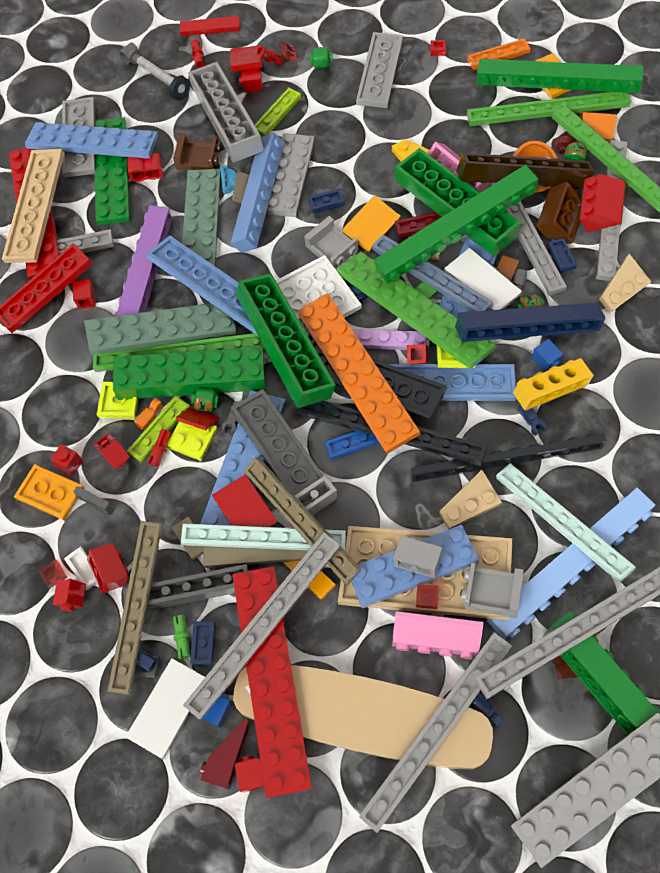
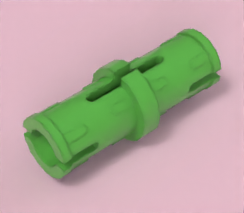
M186 615L174 616L175 635L173 637L177 644L178 659H187V656L190 658L189 639L191 636L187 630Z

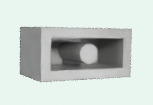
M326 475L295 495L312 516L338 499L337 490Z
M401 536L393 557L394 567L435 579L442 559V547L434 542L426 543L419 541L413 536Z

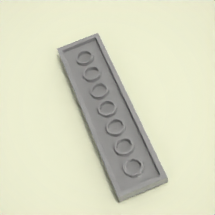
M658 712L511 824L515 833L541 868L660 778V714Z

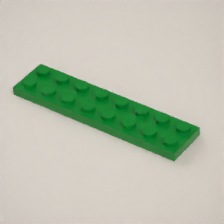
M125 117L94 121L95 127L127 129ZM95 154V212L98 226L131 221L128 157Z

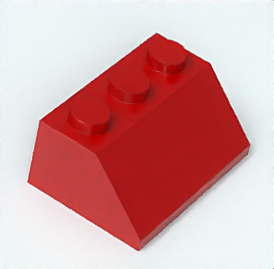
M602 174L584 179L580 221L587 232L622 224L626 184L624 180Z

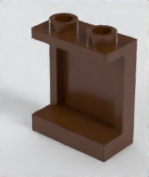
M179 133L173 157L176 170L215 169L219 163L218 154L221 153L222 149L218 136H214L213 142L188 141L186 133Z

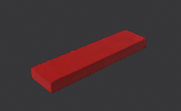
M239 16L180 21L181 36L240 31Z

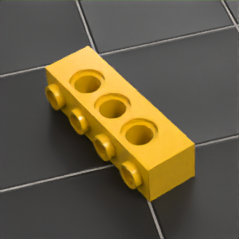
M581 358L575 361L570 360L562 366L552 367L547 372H539L529 379H521L517 382L513 394L526 411L586 387L594 375Z

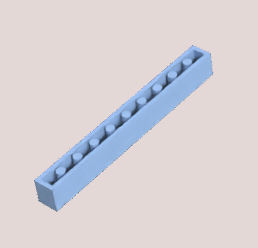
M636 488L590 529L610 546L614 545L616 547L625 539L623 535L626 532L631 534L639 527L637 523L641 519L645 522L653 514L651 510L655 504ZM571 544L521 588L517 618L509 617V620L487 619V622L501 638L505 640L509 636L512 639L521 631L519 627L523 623L528 625L536 618L534 613L539 609L543 612L550 606L549 600L554 596L559 598L566 591L564 587L567 584H575L581 578L579 574L583 570L588 572L596 563L578 547Z

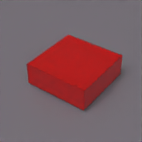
M431 40L430 56H446V40Z

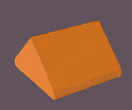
M580 113V119L609 142L613 140L617 115Z

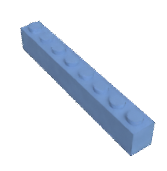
M275 132L261 137L264 151L255 155L230 243L241 253L256 249L284 147L283 140Z

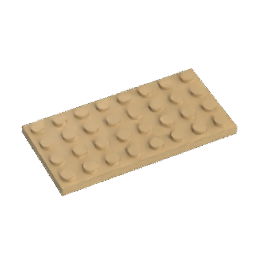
M349 526L345 551L358 565L396 550L401 536H413L420 541L439 533ZM467 535L479 558V563L475 567L511 573L512 538ZM466 568L367 606L369 608L509 620V617L465 609V601H461L463 588L467 589L468 582L464 581ZM341 580L338 604L361 607L352 583L350 582L345 585Z

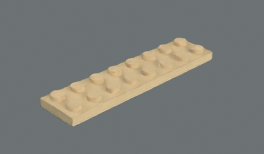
M62 149L31 150L2 260L5 263L37 262L65 154Z

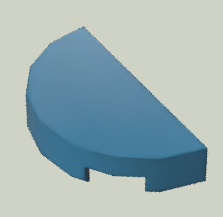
M220 166L223 193L225 195L234 190L237 173L235 170L228 168V166Z

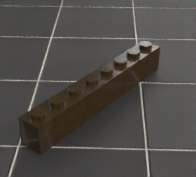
M462 153L456 170L460 181L497 183L526 164L538 178V186L553 187L568 182L575 189L584 188V179L593 177L595 172L589 161Z

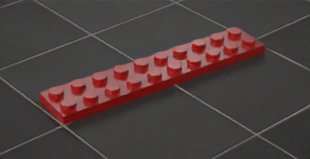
M24 147L8 153L16 205L31 150L36 149ZM52 205L37 262L25 263L27 276L30 280L60 255Z
M274 567L232 574L241 633L278 589ZM282 619L246 664L266 798L312 789L286 633Z

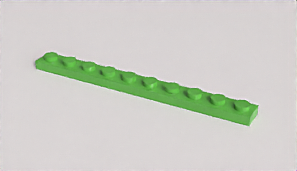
M607 92L468 109L467 118L469 126L550 117L553 112L564 105L574 113L629 107L631 101L628 93Z
M564 105L553 112L552 119L576 140L584 144L593 155L660 212V187L567 106Z
M255 333L94 354L93 370L95 372L113 370L114 357L254 347H263V352H266Z

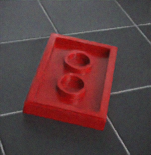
M260 45L230 49L231 71L262 68V58L256 54V49Z
M246 474L212 494V498L231 526L273 527L278 524V521Z

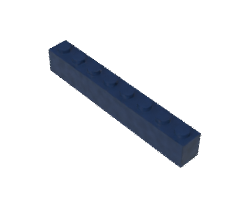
M597 303L462 312L458 314L455 328L461 342L600 331L606 317Z

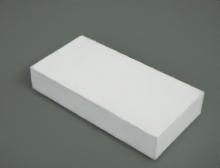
M80 546L65 557L64 560L78 580L86 583V590H89L97 584V581L87 561L88 555Z

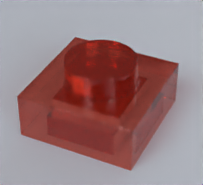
M283 41L280 42L278 46L281 50V55L286 59L289 58L295 61L298 55L293 46Z
M564 133L552 139L551 144L562 155L565 153L566 147L570 143H574V141L567 133Z
M54 560L38 570L48 588L55 586L57 581L68 578L58 560Z
M418 584L416 608L438 609L439 586Z

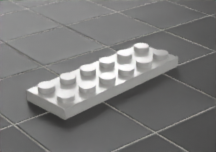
M373 32L356 105L388 108L403 43V35Z
M93 97L62 101V124L95 127V100ZM64 152L62 162L64 178L95 174V154Z
M283 133L284 147L266 214L297 217L315 143V136Z

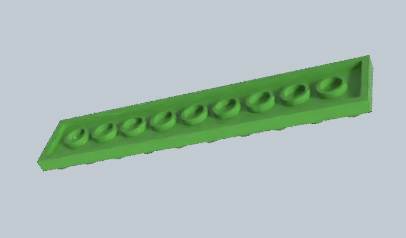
M358 253L336 268L341 277L469 369H472L495 350L496 345L489 340L461 342L455 328L457 321L455 316L400 278L387 284L376 270L374 260L364 253Z

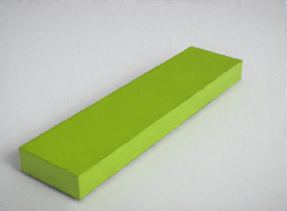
M288 88L257 121L255 127L261 137L268 135L302 98L301 93Z
M175 396L131 445L127 453L143 464L152 453V445L156 444L160 431L162 429L171 431L179 422L176 420V417L181 414V411L187 410L190 405Z

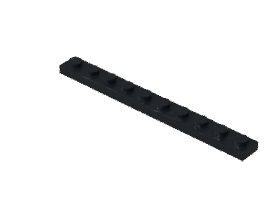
M326 401L317 402L298 409V414L301 416L375 436L359 410ZM418 426L416 427L420 431V435L405 443L408 446L481 466L487 450V445Z
M594 433L583 438L571 437L566 441L559 442L554 440L548 444H532L526 448L514 447L504 452L497 450L485 455L481 466L458 459L447 462L440 460L430 465L418 464L411 468L410 476L412 482L507 466L510 463L513 465L603 448L606 438L604 434L597 435Z

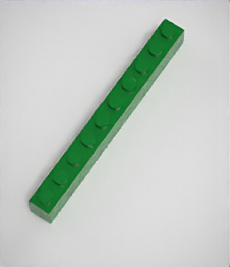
M479 59L477 71V85L639 93L643 80V66Z
M525 164L374 259L376 270L387 284L396 281L401 275L412 271L420 263L428 261L430 257L442 252L452 243L458 242L463 236L474 232L482 224H487L492 218L504 213L509 207L517 205L528 195H533L538 190V178Z

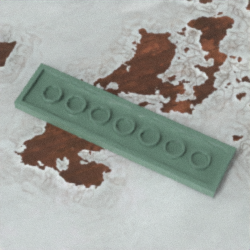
M220 169L188 170L182 244L216 267L221 171Z
M212 303L84 320L90 355L236 334L233 318Z

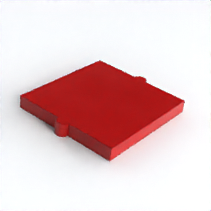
M189 407L187 410L181 411L176 420L206 431L219 421V417Z

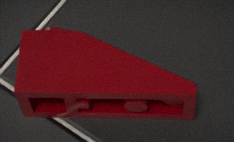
M243 719L208 757L207 762H203L200 770L201 781L230 790L236 772L235 763L239 762L251 725L249 720Z

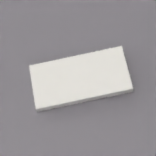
M470 248L444 269L445 273L493 301V307L490 310L505 309L522 293L518 287Z
M171 659L127 733L126 738L164 759L190 714V711L183 704L205 677Z

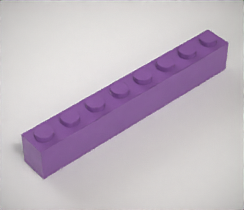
M149 205L148 212L144 216V225L140 229V238L136 242V251L132 255V264L128 268L127 281L123 284V294L119 298V307L114 316L146 312L159 267L148 260L146 256L147 252L167 238L172 222L169 207Z

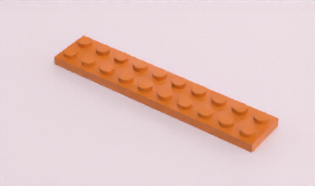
M326 293L297 311L299 317L386 454L419 436L420 431L329 294Z

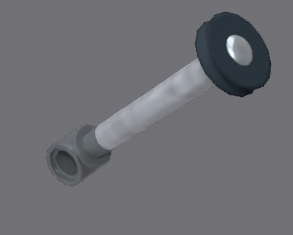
M132 42L119 51L121 59L127 65L130 63L138 64L170 86V94L175 99L181 100L187 96L190 90V81L185 76L179 75L173 78L142 57L138 47Z

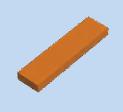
M523 38L468 55L467 61L471 68L476 70L478 69L479 59L509 60L530 53L531 48Z

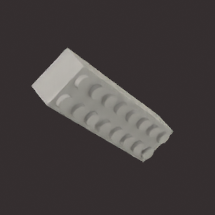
M218 62L188 72L192 88L232 162L234 163L263 152L261 136Z

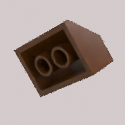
M568 182L549 189L536 227L546 238L553 240L565 238L567 244H572L580 223L582 199Z

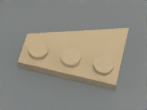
M630 254L624 258L623 263L599 297V300L609 313L651 282Z
M481 470L439 511V514L449 530L500 506L502 502L483 470Z

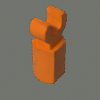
M155 398L150 406L145 408L135 419L134 423L140 429L145 431L156 418V414L163 409L164 406L161 405V401Z

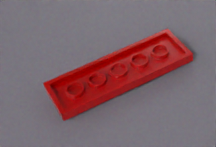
M73 243L0 306L1 322L11 333L15 332L93 263Z

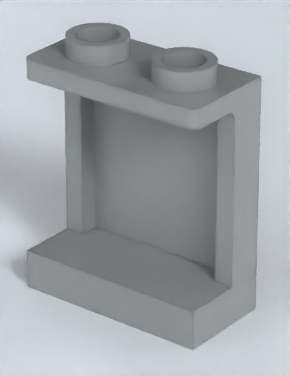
M330 216L304 236L305 246L319 258L325 255L335 269L350 256H354L359 250L358 239L354 238L351 240L334 226V219Z
M471 562L470 569L466 568L464 581L468 582L467 589L463 588L461 601H465V609L517 618L524 570L515 568L514 573L477 568L475 567L476 563Z

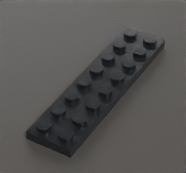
M312 339L311 343L335 385L344 388L315 340ZM371 358L407 413L431 422L447 390V386Z

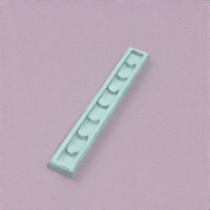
M511 463L496 475L497 480L619 583H622L635 570L636 567Z
M183 524L181 545L309 551L311 548L295 528ZM326 530L345 550V531Z

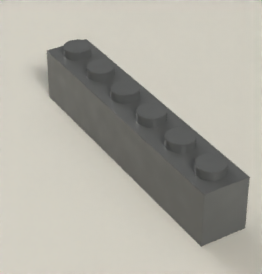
M247 564L152 583L146 611L234 594L232 574L250 570ZM128 588L123 589L124 602L126 600Z

